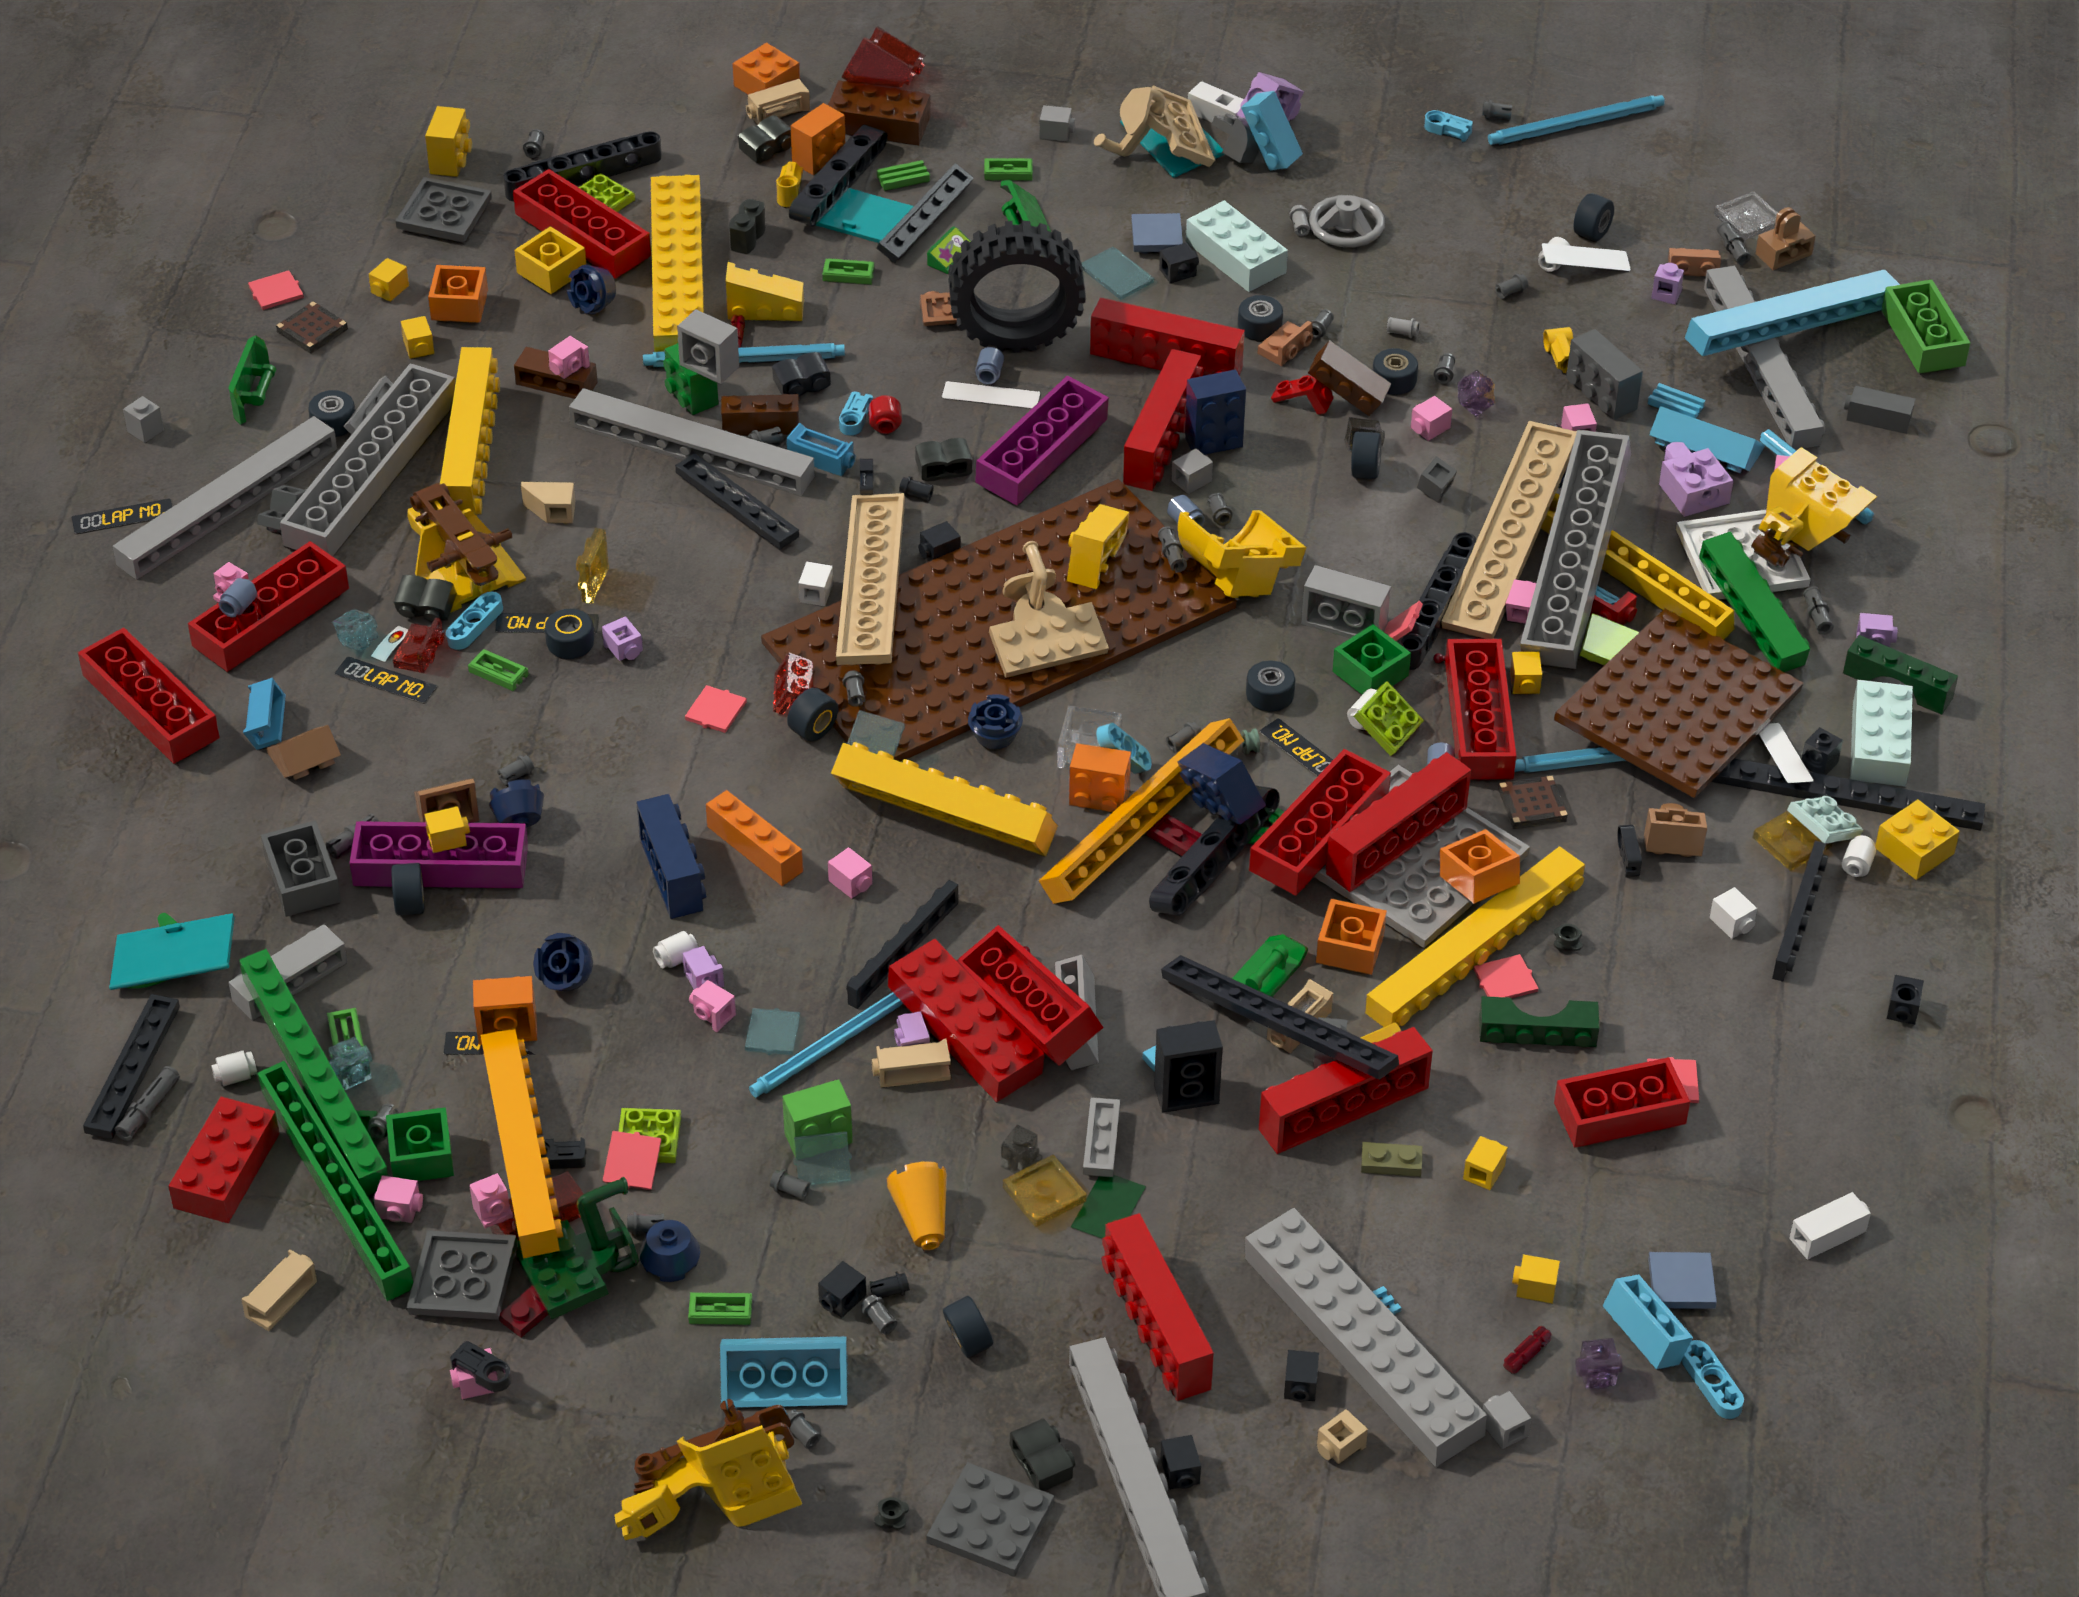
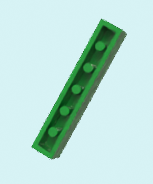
M1731 531L1704 540L1699 554L1700 560L1770 665L1783 672L1804 666L1810 652L1807 639L1801 636L1794 620L1788 617L1781 601L1770 590L1767 580L1761 577L1754 561L1746 555L1742 543L1736 540Z

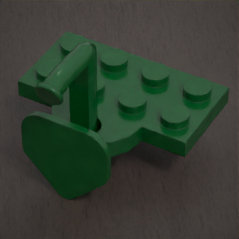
M625 1177L600 1186L579 1197L577 1208L586 1232L576 1235L567 1219L561 1221L563 1237L557 1238L560 1251L523 1258L520 1240L518 1241L515 1256L551 1320L608 1295L607 1287L601 1278L603 1274L608 1271L613 1273L623 1272L638 1265L639 1257L633 1240L614 1207L609 1208L615 1229L606 1232L596 1203L617 1194L627 1195L628 1183ZM624 1247L627 1255L618 1259V1250Z

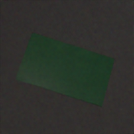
M1113 1175V1177L1099 1176L1071 1228L1104 1238L1106 1224L1129 1217L1146 1186Z

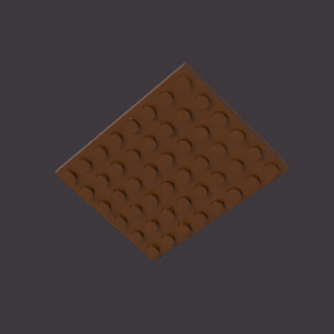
M1664 609L1555 712L1554 721L1691 797L1696 798L1801 691L1803 682L1747 653L1745 650L1732 645L1721 637L1712 636L1700 626L1678 616L1676 613Z

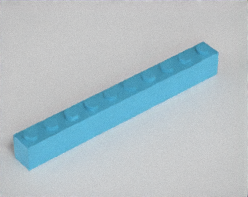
M1884 269L1691 318L1685 339L1701 356L1714 354L1880 311L1885 288L1900 284Z

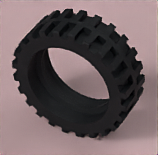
M1022 220V225H1013L1012 221H1005V226L996 227L995 224L990 225L985 233H981L980 230L975 232L971 242L965 240L961 244V253L956 251L952 257L953 264L949 265L948 282L953 318L957 319V326L961 331L966 329V335L970 340L973 341L975 338H978L980 345L985 348L990 344L1003 352L1004 348L1012 349V353H1020L1021 348H1029V351L1037 350V345L1043 343L1047 347L1053 344V338L1058 336L1062 339L1066 336V328L1070 327L1073 329L1077 324L1076 316L1081 317L1083 314V303L1086 302L1080 255L1077 249L1073 250V244L1068 238L1062 240L1061 232L1056 229L1052 232L1047 231V225L1039 223L1038 227L1030 225V221ZM1027 264L1037 266L1049 271L1059 279V286L1050 297L1037 305L1024 309L997 308L985 303L974 293L975 286L983 277L998 268L1008 265Z

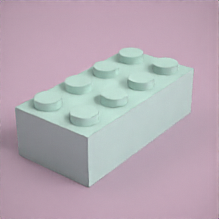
M1225 200L1187 219V244L1246 291L1250 292L1286 273L1288 250Z
M1857 680L1852 714L1850 779L1906 787L1911 765L1913 686Z

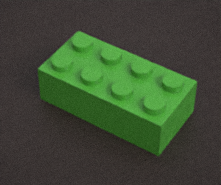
M1933 280L1885 288L1881 310L1918 374L1966 366L1970 341Z

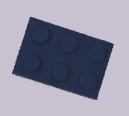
M1237 370L1187 379L1185 439L1191 451L1197 449L1202 454L1207 455L1243 447L1246 388Z
M1202 743L1177 762L1182 770L1180 776L1188 786H1191L1194 792L1192 798L1200 808L1204 807L1211 813L1219 814L1225 820H1231L1240 825L1266 806L1243 761Z

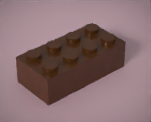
M838 80L828 106L845 115L846 135L853 136L862 125H868L886 131L888 134L887 141L918 146L931 117L930 94L871 84H859L850 81Z

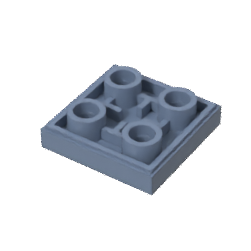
M1180 213L1132 214L1134 252H1160L1162 249L1183 244Z
M1649 1252L1648 1262L1651 1288L1667 1308H1716L1717 1301L1711 1253Z

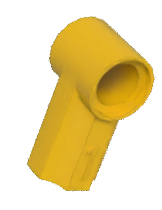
M788 162L785 166H782L780 177L776 180L777 203L782 207H790L798 196L803 168L797 162Z
M1564 327L1544 330L1543 343L1546 352H1551L1557 369L1567 373L1571 339H1573L1571 328Z

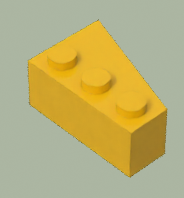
M728 262L726 297L729 320L734 315H743L745 320H803V282L774 274L772 277L759 274L756 269L750 268V271L737 268L734 263Z
M1100 504L1093 512L1089 513L1084 522L1080 523L1079 528L1071 533L1068 546L1071 547L1067 576L1068 582L1093 589L1098 588L1100 572L1106 573L1108 569V564H1105L1108 557H1115L1126 537L1129 512Z

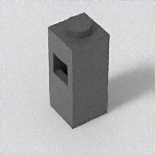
M1855 385L1853 394H1847L1844 405V409L1848 410L1846 421L1907 434L1915 398Z

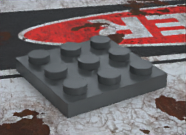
M423 177L396 219V229L465 243L491 201V191Z
M428 1230L407 1304L409 1315L499 1320L518 1246L516 1235Z
M967 1462L926 1536L927 1543L1015 1577L1054 1504V1495Z

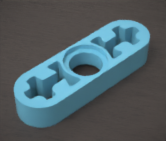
M496 592L483 593L447 628L446 638L450 648L461 650L468 647L502 613L503 604L500 594ZM475 618L481 619L480 621L475 623L468 622L469 620Z
M1110 723L1097 728L1096 735L1100 747L1131 752V772L1138 774L1151 769L1152 761L1148 750L1120 727Z
M1691 1341L1682 1358L1683 1366L1719 1416L1726 1419L1738 1417L1742 1412L1744 1403L1742 1392L1711 1348L1703 1341ZM1710 1374L1716 1375L1720 1378L1721 1382L1710 1384L1704 1377Z

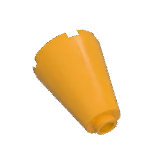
M935 1162L910 1163L905 1165L904 1172L897 1174V1171L894 1170L887 1177L888 1190L913 1242L917 1247H922L923 1250L936 1249L945 1239L947 1174L944 1167L940 1169L938 1163Z

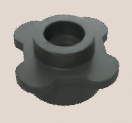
M1563 924L1554 929V935L1556 936L1554 947L1556 949L1578 951L1582 948V943L1580 942L1582 931L1577 926Z
M895 1497L880 1500L878 1502L879 1513L874 1518L875 1524L878 1527L888 1526L894 1527L896 1530L903 1529L906 1525L904 1520L905 1514L909 1511L908 1504Z

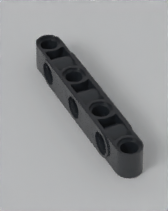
M862 125L794 199L789 209V218L809 226H815L883 151L887 143V132L868 125Z
M652 131L643 132L510 169L503 175L505 196L508 200L514 201V190L548 169L578 186L585 184L600 173L610 177L657 163L662 158L660 135Z
M1461 532L1454 536L1419 599L1423 605L1412 631L1400 638L1399 644L1411 652L1409 670L1420 667L1442 628L1441 621L1477 541L1476 537L1471 533Z
M1255 785L1266 806L1240 825L1231 820L1227 821L1219 815L1153 889L1149 898L1151 910L1173 916L1182 915L1276 811L1280 802L1278 790Z

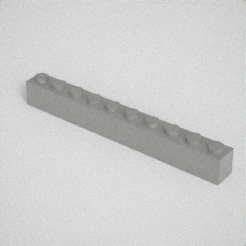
M1735 266L1707 270L1704 290L1716 312L1755 302L1751 290H1748L1745 285L1743 275L1739 274ZM1772 338L1737 347L1736 349L1786 442L1795 450L1801 447L1820 446L1822 435L1825 433L1824 422L1816 414L1814 404L1810 403L1805 388L1800 385L1797 373L1789 365L1788 357L1786 354H1783L1778 339Z
M584 388L569 406L570 425L572 427L681 460L695 453L720 472L802 496L815 477L813 457Z
M315 416L308 419L114 544L113 551L116 565L136 580L271 493L273 489L282 486L337 450L335 431Z
M1105 1337L1070 1346L1069 1365L1158 1597L1209 1596L1206 1579L1204 1577L1200 1578L1197 1572L1199 1566L1194 1551H1189L1187 1547L1188 1535L1183 1524L1179 1525L1176 1519L1178 1517L1176 1503L1173 1498L1169 1499L1167 1496L1168 1486L1164 1473H1158L1156 1468L1158 1466L1156 1452L1153 1447L1149 1448L1147 1445L1148 1435L1145 1424L1143 1422L1139 1423L1136 1417L1138 1416L1136 1401L1133 1397L1129 1398L1127 1394L1128 1383L1126 1376L1118 1371L1117 1366L1119 1362L1115 1349L1109 1348Z

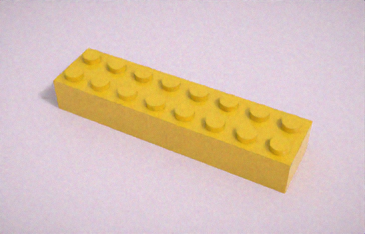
M461 347L440 484L444 483L447 486L453 501L459 499L463 501L462 504L458 505L461 511L470 508L477 516V514H482V499H480V496L485 494V483L482 479H487V463L485 461L490 460V447L487 445L492 444L493 435L492 428L490 427L495 426V412L493 410H497V394L495 393L500 391V378L495 377V373L498 372V360L493 358L492 348Z
M853 742V745L842 744L831 774L844 788L1046 857L1058 827L1052 819V815L1046 811V807L1031 802L1030 806L1020 803L1021 799L1011 794H1005L1004 797L995 794V790L984 785H980L979 788L970 786L969 781L954 776L953 780L946 778L944 773L937 769L929 768L926 771L920 769L917 763L904 759L903 762L893 760L894 756L883 751H878L877 754L869 752L868 747L857 742Z

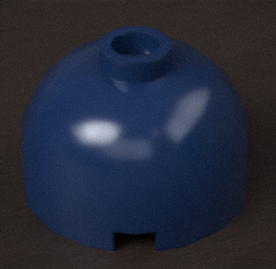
M556 933L544 939L546 942L541 948H537L534 955L533 966L536 977L551 990L566 992L578 989L588 980L592 972L593 958L591 950L584 941L571 934Z

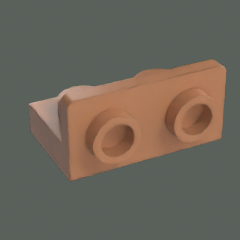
M1669 248L1668 260L1669 263L1676 264L1678 269L1684 270L1683 275L1706 276L1707 270L1720 268L1721 255H1719L1717 250Z
M930 291L920 295L923 326L957 324V319L953 318L951 311L950 293Z
M1287 321L1258 346L1257 354L1280 366L1284 365L1288 360L1293 359L1301 349L1311 343L1313 339V323L1307 321L1299 327Z

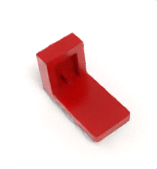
M1305 375L1297 380H1284L1276 386L1271 399L1273 402L1306 395L1317 415L1327 412L1334 396L1331 389L1314 377Z
M1628 591L1612 605L1595 595L1590 616L1593 613L1624 625L1626 622H1631L1636 616L1637 596Z

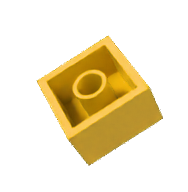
M437 106L425 135L430 174L458 177L461 168L465 167L466 155L472 149V139L468 138L470 120L466 119L465 109Z
M552 227L542 231L514 250L517 273L550 294L571 281V278L568 277L573 270L586 265L585 248Z
M1916 800L1879 826L1875 848L1917 880L1955 853L1960 831L1920 800Z

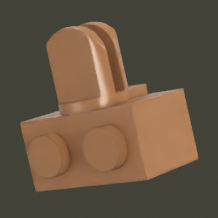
M1790 207L1784 208L1777 213L1774 229L1758 235L1755 254L1772 270L1813 254L1816 236L1800 222L1801 216Z
M1674 803L1662 804L1660 809L1649 808L1644 832L1646 851L1655 854H1680L1685 857L1702 856L1707 832L1705 813L1688 812L1683 806Z

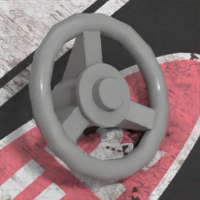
M1338 195L1326 198L1314 206L1309 214V226L1314 235L1327 244L1337 247L1355 248L1368 245L1378 239L1385 228V217L1379 207L1367 199L1352 195ZM1332 207V208L1318 221V216L1320 215V213H1321L1322 211L1326 210L1327 208ZM1360 208H1364L1374 216L1375 227L1373 230ZM1334 227L1341 232L1357 231L1362 236L1341 238L1331 235L1324 230Z

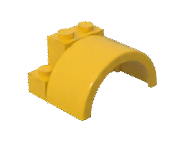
M1252 510L1251 516L1243 529L1225 544H1223L1224 538L1208 533L1189 517L1188 512H1180L1178 519V537L1184 550L1217 577L1215 584L1224 591L1225 595L1232 598L1271 595L1279 569H1286L1289 566H1300L1307 548L1260 510Z

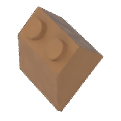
M329 725L314 728L266 748L268 755L284 778L293 775L294 780L310 774L308 769L318 765L319 769H323L335 764L333 758L341 755Z
M465 779L414 792L417 812L421 822H425L424 814L458 807L461 817H467L468 823L479 821L475 782L473 779Z

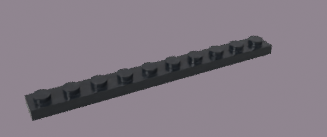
M1735 758L1711 781L1802 799L1829 796L1837 802V805L1891 815L1897 814L1916 800H1920L1951 825L1979 831L1982 829L1986 804L1809 772L1813 779L1812 782L1788 783L1778 766Z
M1182 955L1161 968L1163 979L1380 1080L1399 1066L1398 1055Z

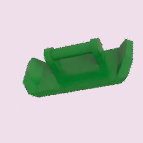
M1002 180L1000 187L1013 197L1001 208L1007 220L1012 221L1013 225H1020L1015 214L1018 209L1023 221H1030V225L1038 227L1039 223L1047 225V231L1051 232L1036 197L1011 180Z
M257 335L247 340L229 385L233 417L240 425L246 422L245 403L255 406L263 405L271 379L276 374V368L269 364L266 344ZM261 376L256 391L250 392L255 377Z
M1284 934L1270 936L1232 979L1273 997L1301 966L1308 952V947Z

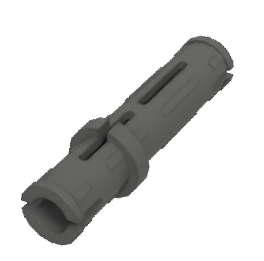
M165 1066L136 1103L130 1105L127 1115L115 1128L116 1134L125 1141L131 1140L142 1124H146L150 1120L152 1111L179 1080L180 1076H178L177 1070L173 1067Z

